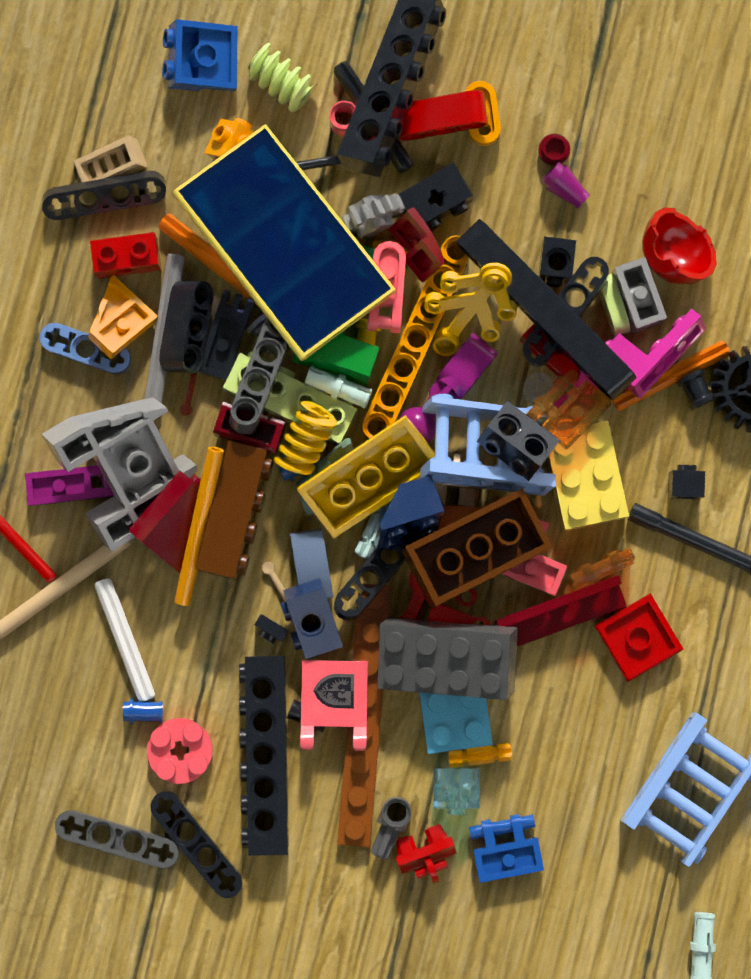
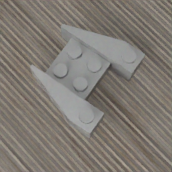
M154 397L72 416L41 434L55 460L67 472L94 457L114 496L85 514L98 538L111 551L135 538L129 531L130 527L179 470L189 478L198 470L197 465L184 454L175 459L172 458L153 420L167 413L168 410Z

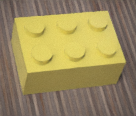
M603 421L551 432L560 441L546 458L549 474H556V487L553 488V494L562 532L629 517L609 422Z

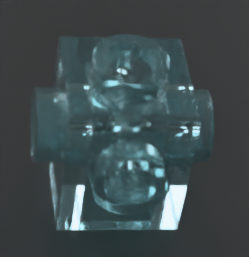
M434 768L433 808L447 809V815H467V809L480 808V768Z

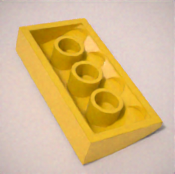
M405 415L297 487V491L331 536L336 538L390 502L400 484L419 479L421 467L435 457V452Z

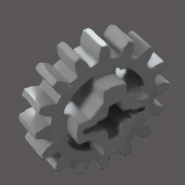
M381 194L377 196L370 195L349 206L346 209L348 214L340 218L354 237L358 236L359 239L364 237L370 238L391 227L394 224L393 218L400 216L399 214L405 211V207L399 194L385 195L383 197Z

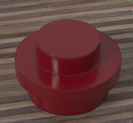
M549 134L539 144V157L545 164L554 166L558 162L563 164L570 155V144L560 134Z

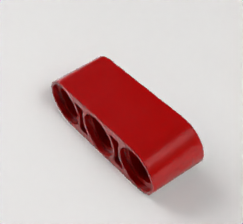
M471 90L413 101L411 109L406 110L402 120L403 129L398 139L405 141L418 140L487 126L488 120L484 91Z

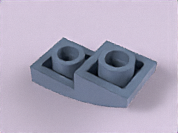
M322 528L291 533L290 538L298 585L320 578L326 597L333 598Z

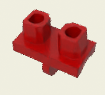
M440 824L425 830L429 845L417 849L412 835L396 840L398 856L395 858L402 874L414 870L417 879L430 875L433 884L439 882L436 872L447 869L448 866L445 858L457 854L452 837H447Z

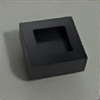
M260 614L254 624L260 628L257 635L272 644L277 639L284 642L290 632Z

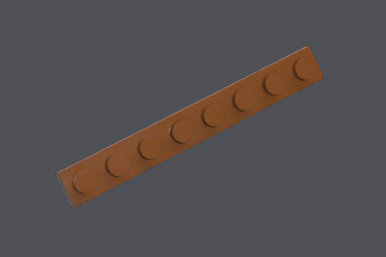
M361 583L366 588H374L377 586L376 584ZM385 585L356 619L353 661H368L367 743L364 751L354 750L353 727H347L337 845L370 847L383 689H378L380 624L388 619L390 615L392 586Z

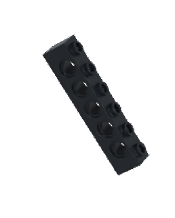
M441 0L397 1L337 153L345 170L381 177L384 167L389 165L392 157L391 148L395 138H399L402 133V120L406 110H410L414 100L413 92L416 84L423 79L425 61L428 54H432L436 43V33L438 28L443 26L446 19V8ZM399 80L397 83L391 84L393 81ZM388 108L386 111L380 112L382 109ZM377 136L374 140L368 141L371 137Z
M285 656L245 657V663L239 664V683H245V696H240L239 710L240 716H246V729H240V749H246L247 762H241L240 766L241 782H247V795H241V814L248 817V828H242V848H248V856L288 855ZM262 679L268 681L272 687V692L266 699L258 698L253 691L255 683ZM262 712L269 714L272 718V726L265 732L259 731L254 725L256 715ZM267 746L272 750L273 758L270 763L260 764L256 761L254 754L257 747ZM268 779L272 782L274 790L270 796L261 797L256 793L255 784L258 780ZM268 812L273 816L274 825L271 829L262 830L257 826L256 816L259 813Z

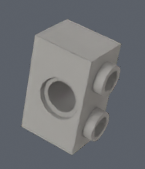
M646 257L615 267L611 274L616 279L632 334L663 324L667 316Z

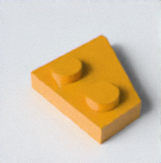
M113 275L109 280L88 338L112 359L154 325L158 316Z

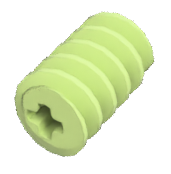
M268 42L251 60L248 66V78L251 81L259 79L258 86L261 89L269 86L268 94L271 97L279 94V103L286 104L289 102V111L296 112L309 100L318 83L312 87L308 85L311 78L310 74L302 79L298 78L301 70L299 66L292 71L288 70L291 59L288 58L279 63L278 60L281 55L279 50L269 55L271 44Z

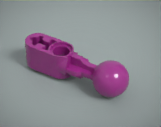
M472 333L437 376V381L429 389L430 397L427 401L436 394H449L453 396V399L461 400L493 362L499 352L477 334ZM412 407L405 410L398 418L399 420L406 415L428 444L435 439L436 414L423 413L422 407Z

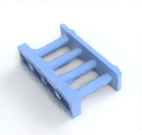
M436 394L422 406L423 413L436 414L435 457L421 467L420 478L432 475L434 483L515 492L523 488L525 494L545 496L556 487V474L545 473L541 466L530 481H528L523 476L514 473L499 458H497V465L494 467L485 466L479 461L480 444L476 441L480 437V420L492 421L503 405L453 399V396L449 394ZM517 407L543 428L549 426L556 419V412L545 411L544 407ZM449 416L467 418L466 461L463 463L451 461V458L448 457Z
M696 712L690 714L620 819V821L634 830L637 825L641 827L645 825L685 852L680 862L688 867L693 862L698 864L707 851V847L704 845L746 781L751 782V754L746 760L706 732L707 729L703 727L707 719ZM692 743L695 745L701 744L739 770L729 787L688 760L689 756L685 753ZM674 770L677 772L681 770L721 797L711 814L670 787L671 783L667 780ZM656 797L658 799L664 798L703 825L693 841L652 815L653 811L649 807Z

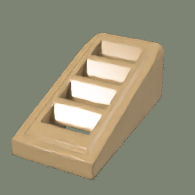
M129 135L73 161L80 182L132 174L148 167L139 141ZM125 150L128 151L131 160L130 162L127 159ZM114 154L117 155V158L119 160V167H116V164L114 162L112 156ZM103 158L108 169L106 173H104L100 162ZM90 163L93 164L97 175L93 179L87 166Z

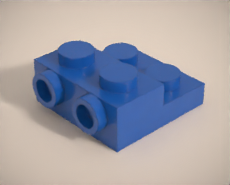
M180 19L172 22L169 25V29L166 28L164 30L162 40L163 47L169 48L168 60L164 61L162 67V77L164 80H168V88L198 92L201 89L235 91L237 89L238 26Z

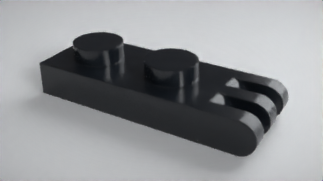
M225 289L207 338L201 368L197 371L198 373L223 381L227 380L235 364L255 302L249 297L246 301L245 309L239 308L243 295L236 293L233 304H227L231 291Z

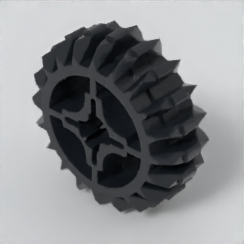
M743 346L740 350L741 357L735 350H732L729 353L730 361L724 358L719 361V365L723 370L714 369L712 375L720 381L710 382L709 388L719 390V393L713 394L714 399L711 401H721V404L714 408L716 413L721 412L723 409L728 413L723 417L722 421L727 423L733 417L736 419L733 424L734 429L738 430L743 422H745L746 432L751 433V414L740 410L731 400H745L751 410V394L747 391L741 392L751 384V354L749 348ZM743 365L742 384L728 389L732 372L735 368Z

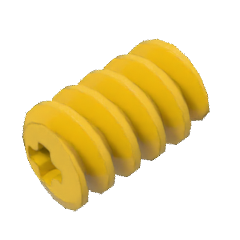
M302 401L301 405L307 409V412L296 411L295 416L302 422L301 424L295 422L290 424V428L296 432V435L285 434V440L291 445H280L279 450L286 456L285 458L275 456L274 462L290 472L308 475L314 472L315 465L313 463L319 461V452H322L326 447L324 440L330 439V429L336 427L337 420L322 406L310 401Z

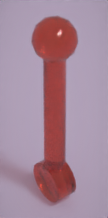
M198 372L191 373L185 403L180 407V412L184 416L190 415L193 411L191 401Z

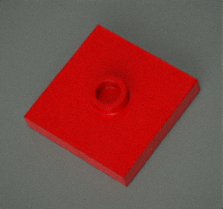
M651 593L594 626L626 682H630L684 650Z

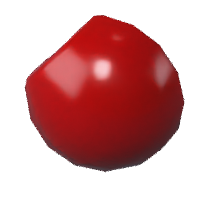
M664 207L656 211L648 221L642 238V252L644 257H646L649 267L661 279L668 283L692 285L712 275L717 265L716 251L711 238L706 233L707 230L701 225L697 226L687 216L676 212V208Z

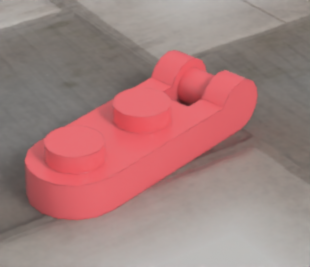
M387 241L377 246L374 251L373 261L394 286L396 293L368 313L367 331L377 332L379 328L390 329V333L400 334L406 255L404 249L398 243ZM372 283L370 286V294L376 290ZM379 307L392 308L391 316H380Z

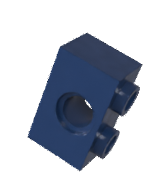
M320 578L283 590L286 601L281 602L280 605L285 620H293L296 630L290 632L296 651L302 649L305 658L308 659L343 647ZM314 614L318 616L317 621L313 624L306 625L302 623V619L306 615Z

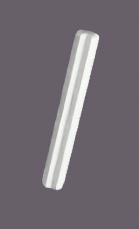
M109 578L100 580L95 583V589L139 702H145L155 697L154 689L113 582Z

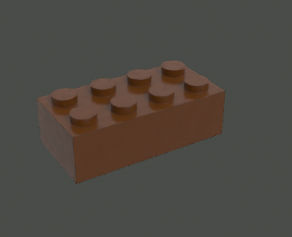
M228 440L196 565L198 571L238 581L239 574L245 576L250 559L248 555H245L247 543H254L258 527L256 523H253L255 512H262L266 496L264 491H261L263 480H270L274 465L272 459H269L270 456L267 450Z
M523 488L406 546L401 552L430 608L433 609L546 552L553 546Z

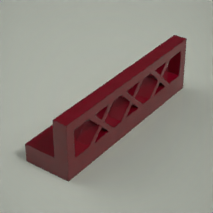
M619 575L497 619L494 621L495 626L517 627V647L627 607L620 588L622 584Z

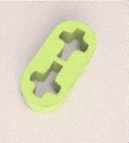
M610 274L599 295L613 336H617L619 333L625 334L630 332V323L616 279L613 274Z

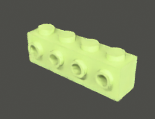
M249 352L248 356L239 353L223 386L226 393L236 396L252 352ZM259 356L263 361H267L265 358ZM281 366L264 411L289 423L301 424L302 421L295 416L296 411L307 412V409L301 405V402L310 401L329 411L337 420L336 427L330 429L331 437L327 441L339 445L349 431L357 414V408L353 407L351 402L341 398L337 400L332 399L330 395L323 393V391L304 385V383L294 379L296 375L294 372ZM252 381L248 384L252 391L259 392L265 389V386L259 381Z

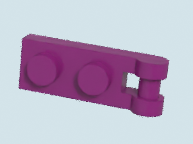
M98 465L77 467L70 472H67L65 469L25 473L28 506L111 498L114 496ZM101 476V488H93L92 477Z

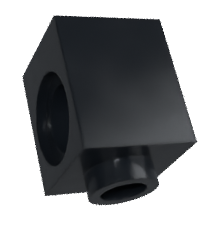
M544 236L538 276L549 287H564V283H568L573 276L577 240ZM553 256L562 258L565 262V268L559 271L553 270L548 264V259Z

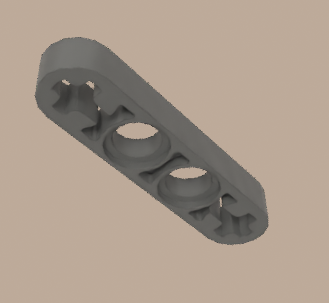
M68 810L62 812L55 821L56 833L64 840L155 867H171L177 862L180 855L179 847L171 838L80 811ZM71 816L75 817V823L81 826H86V820L92 821L87 829L86 840L81 838L84 833L83 831L73 830L71 834L66 833V827L62 825V821L69 820ZM105 825L110 829L111 838L107 843L100 844L94 840L93 830L96 826ZM136 834L142 839V848L139 852L130 853L126 850L124 840L128 835ZM148 838L155 840L152 847L162 848L164 844L170 845L169 851L174 853L173 858L168 857L165 862L160 861V854L150 852L149 858L144 857L143 855L148 848Z

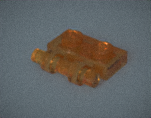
M570 369L564 376L559 375L553 381L554 386L544 396L539 395L533 401V407L526 413L535 422L542 415L547 416L548 419L542 424V427L560 440L559 444L566 450L612 405L611 399L588 380L579 388L573 385L580 378L579 374L573 369ZM562 395L567 396L568 399L558 409L553 405Z
M627 548L620 552L617 549L602 556V560L592 565L588 562L571 570L572 574L567 579L571 590L575 591L634 564L633 560H635L632 550Z

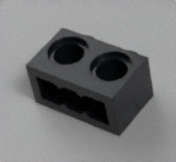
M507 401L476 442L482 445L489 454L496 456L507 464L514 473L530 481L560 440Z

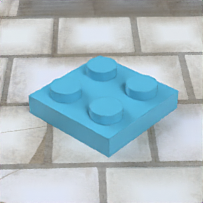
M419 693L428 754L493 745L486 698Z

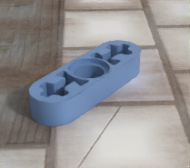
M59 323L46 325L40 333L42 346L48 352L114 375L125 373L131 365V356L126 348L120 353L124 363H118L115 368L111 367L112 363L110 360L101 357L100 364L96 363L101 350L95 344L94 353L90 357H80L77 354V346L83 340L91 341L88 338V333ZM56 330H59V335L71 341V334L76 335L71 342L70 353L65 352L68 346L63 343L57 342L52 347L51 341L47 338L48 334H55Z

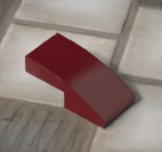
M414 207L407 210L388 229L407 252L406 264L422 283L427 281L445 263L435 237Z

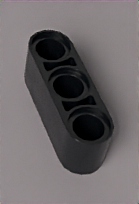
M177 281L172 286L159 354L160 365L166 372L195 373L201 368L214 299L213 288L207 281Z

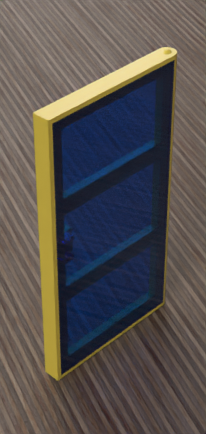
M266 124L172 192L173 197L300 361L307 359L396 293L394 286Z

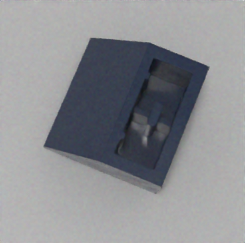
M432 475L399 485L379 524L374 542L376 549L385 547L386 550H392L402 546L405 540L415 537L417 540H420L438 530L444 514V508Z

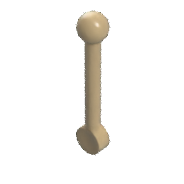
M265 562L262 565V571L270 576L284 601H286L283 592L285 588L274 572L275 565L272 562Z

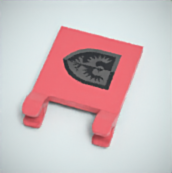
M302 660L301 749H313L314 727H353V749L356 751H364L366 749L368 661Z

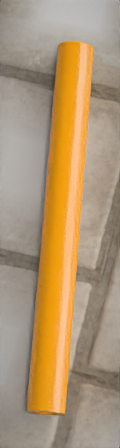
M208 447L174 599L176 604L182 606H189L191 603L198 571L196 565L224 450L218 447Z

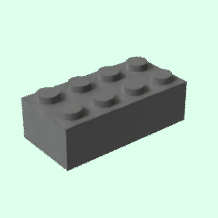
M389 617L380 624L378 689L508 700L515 692L517 627Z

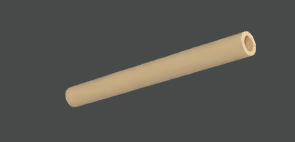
M128 541L114 551H111L104 544L0 620V640L131 546V543Z

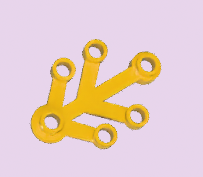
M489 263L484 265L479 273L460 276L454 271H447L442 274L440 287L446 293H455L462 288H478L473 293L444 297L438 292L427 294L424 308L430 314H439L444 310L462 308L448 327H442L435 333L433 349L437 354L452 356L458 351L459 334L476 313L481 325L482 339L487 342H494L499 339L501 326L497 321L493 320L487 298L494 294L498 304L497 316L499 319L512 321L516 318L517 304L510 300L507 292V287L511 284L512 273L508 267L500 263ZM446 281H453V282H455V283L450 284V283H447Z

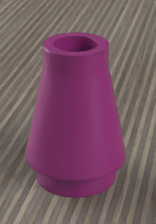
M559 162L552 167L541 181L547 186V191L571 203L577 209L590 195L567 165L562 166Z

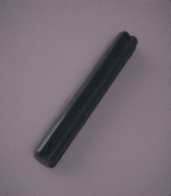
M343 61L334 67V74L356 106L364 85L349 62ZM395 138L391 148V162L399 173H403L413 166V161L399 139Z

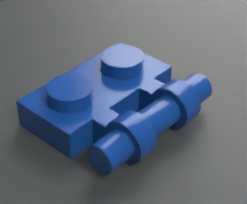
M520 814L510 815V819L491 822V819L481 821V825L469 827L471 840L484 837L486 846L473 849L480 883L544 871L538 837L525 839L523 832L524 829L535 828L533 814L520 817ZM513 832V842L496 845L494 835Z

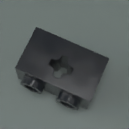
M454 162L399 193L405 207L404 213L414 207L430 231L441 226V219L452 214L453 217H457L470 208L469 203L472 202L473 194ZM433 195L437 199L443 197L442 206L439 207L436 203L430 205L431 197Z

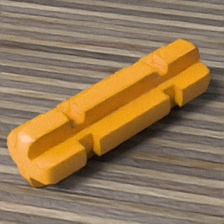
M503 743L496 744L497 747L490 745L467 748L466 751L461 749L448 751L449 765L452 768L463 767V764L472 766L494 763V760L499 762L512 760L511 745Z

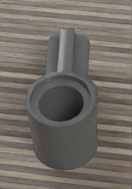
M392 796L382 806L377 820L381 826L371 849V853L376 857L388 859L399 831L405 832L412 811L410 804L403 797ZM398 802L405 806L406 814L403 819L394 821L388 817L387 809L392 803Z

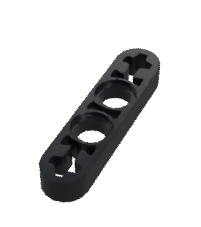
M144 171L48 189L42 197V210L49 219L63 220L154 204L164 198L166 194V181L159 172ZM148 182L154 183L156 192H150L149 188H147ZM136 183L139 190L138 196H134L133 184ZM117 186H123L128 189L129 194L124 199H116L111 195L112 189ZM84 192H93L97 196V201L94 204L86 205L79 200V197ZM70 195H74L75 207H71ZM52 199H58L59 203H61L60 209H55V206L52 205Z
M599 257L587 258L558 295L580 318L609 278L607 263ZM596 266L601 267L600 274L602 277H593L589 283V288L593 289L590 292L583 285L589 276L587 268L594 269ZM571 291H580L584 294L585 301L581 306L573 307L567 303L566 297ZM537 326L523 345V355L530 365L541 367L550 361L559 348L548 340L543 347V351L546 354L544 356L537 355L535 358L531 357V344L538 346L543 340V336L538 334L540 329Z
M416 538L408 539L403 547L400 546L393 549L399 555V560L394 564H387L381 559V552L386 549L385 547L375 549L337 594L334 602V610L337 616L346 621L358 618L406 562L401 551L418 540ZM370 572L378 577L379 583L374 588H366L361 584L360 577L364 573ZM356 590L362 594L356 599L354 605L356 610L350 608L345 611L342 609L344 604L342 599L349 601L354 596Z
M162 791L155 795L150 804L153 816L211 888L220 897L232 898L237 895L243 884L240 872L180 798L170 791ZM161 797L165 801L170 798L173 800L174 804L171 806V809L176 815L179 814L180 810L185 814L184 817L176 820L172 827L167 824V821L173 819L169 813L163 812L161 814L158 811L160 807L158 800ZM183 822H189L195 827V837L190 841L180 839L177 834V828ZM211 848L215 851L216 862L213 865L203 866L199 863L198 853L201 849ZM221 861L227 866L221 869L226 877L233 875L236 878L233 883L235 887L233 891L229 888L224 890L220 888L219 885L222 883V879L217 873L214 878H211L208 874L215 870Z

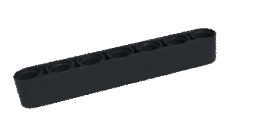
M478 219L456 241L462 252L480 270L489 263H500L510 269L512 280L511 284L507 287L510 300L516 302L517 307L610 400L613 401L637 378L628 365L485 222Z

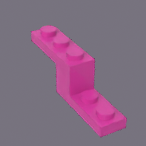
M691 309L685 316H680L674 322L672 330L663 339H658L652 345L648 355L643 353L620 333L613 340H608L606 344L635 373L637 378L627 389L640 399L706 328L702 317ZM580 370L578 377L569 386L563 387L558 392L553 405L558 414L569 422L600 389Z

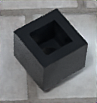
M677 465V470L669 472V499L700 500L705 497V471H697L696 465Z

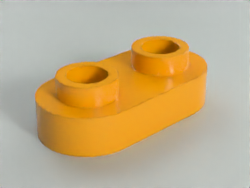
M475 81L465 91H484L488 120L487 127L490 129V133L488 135H481L478 129L468 130L470 139L475 144L489 146L497 141L501 131L496 92L488 82Z

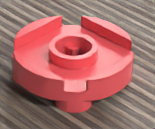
M175 718L162 723L152 732L147 746V757L151 768L159 778L175 784H184L196 780L207 770L213 757V744L209 733L200 724L187 718ZM177 741H181L183 746L189 747V753L184 754L185 760H178L177 755L171 754V749L176 747Z

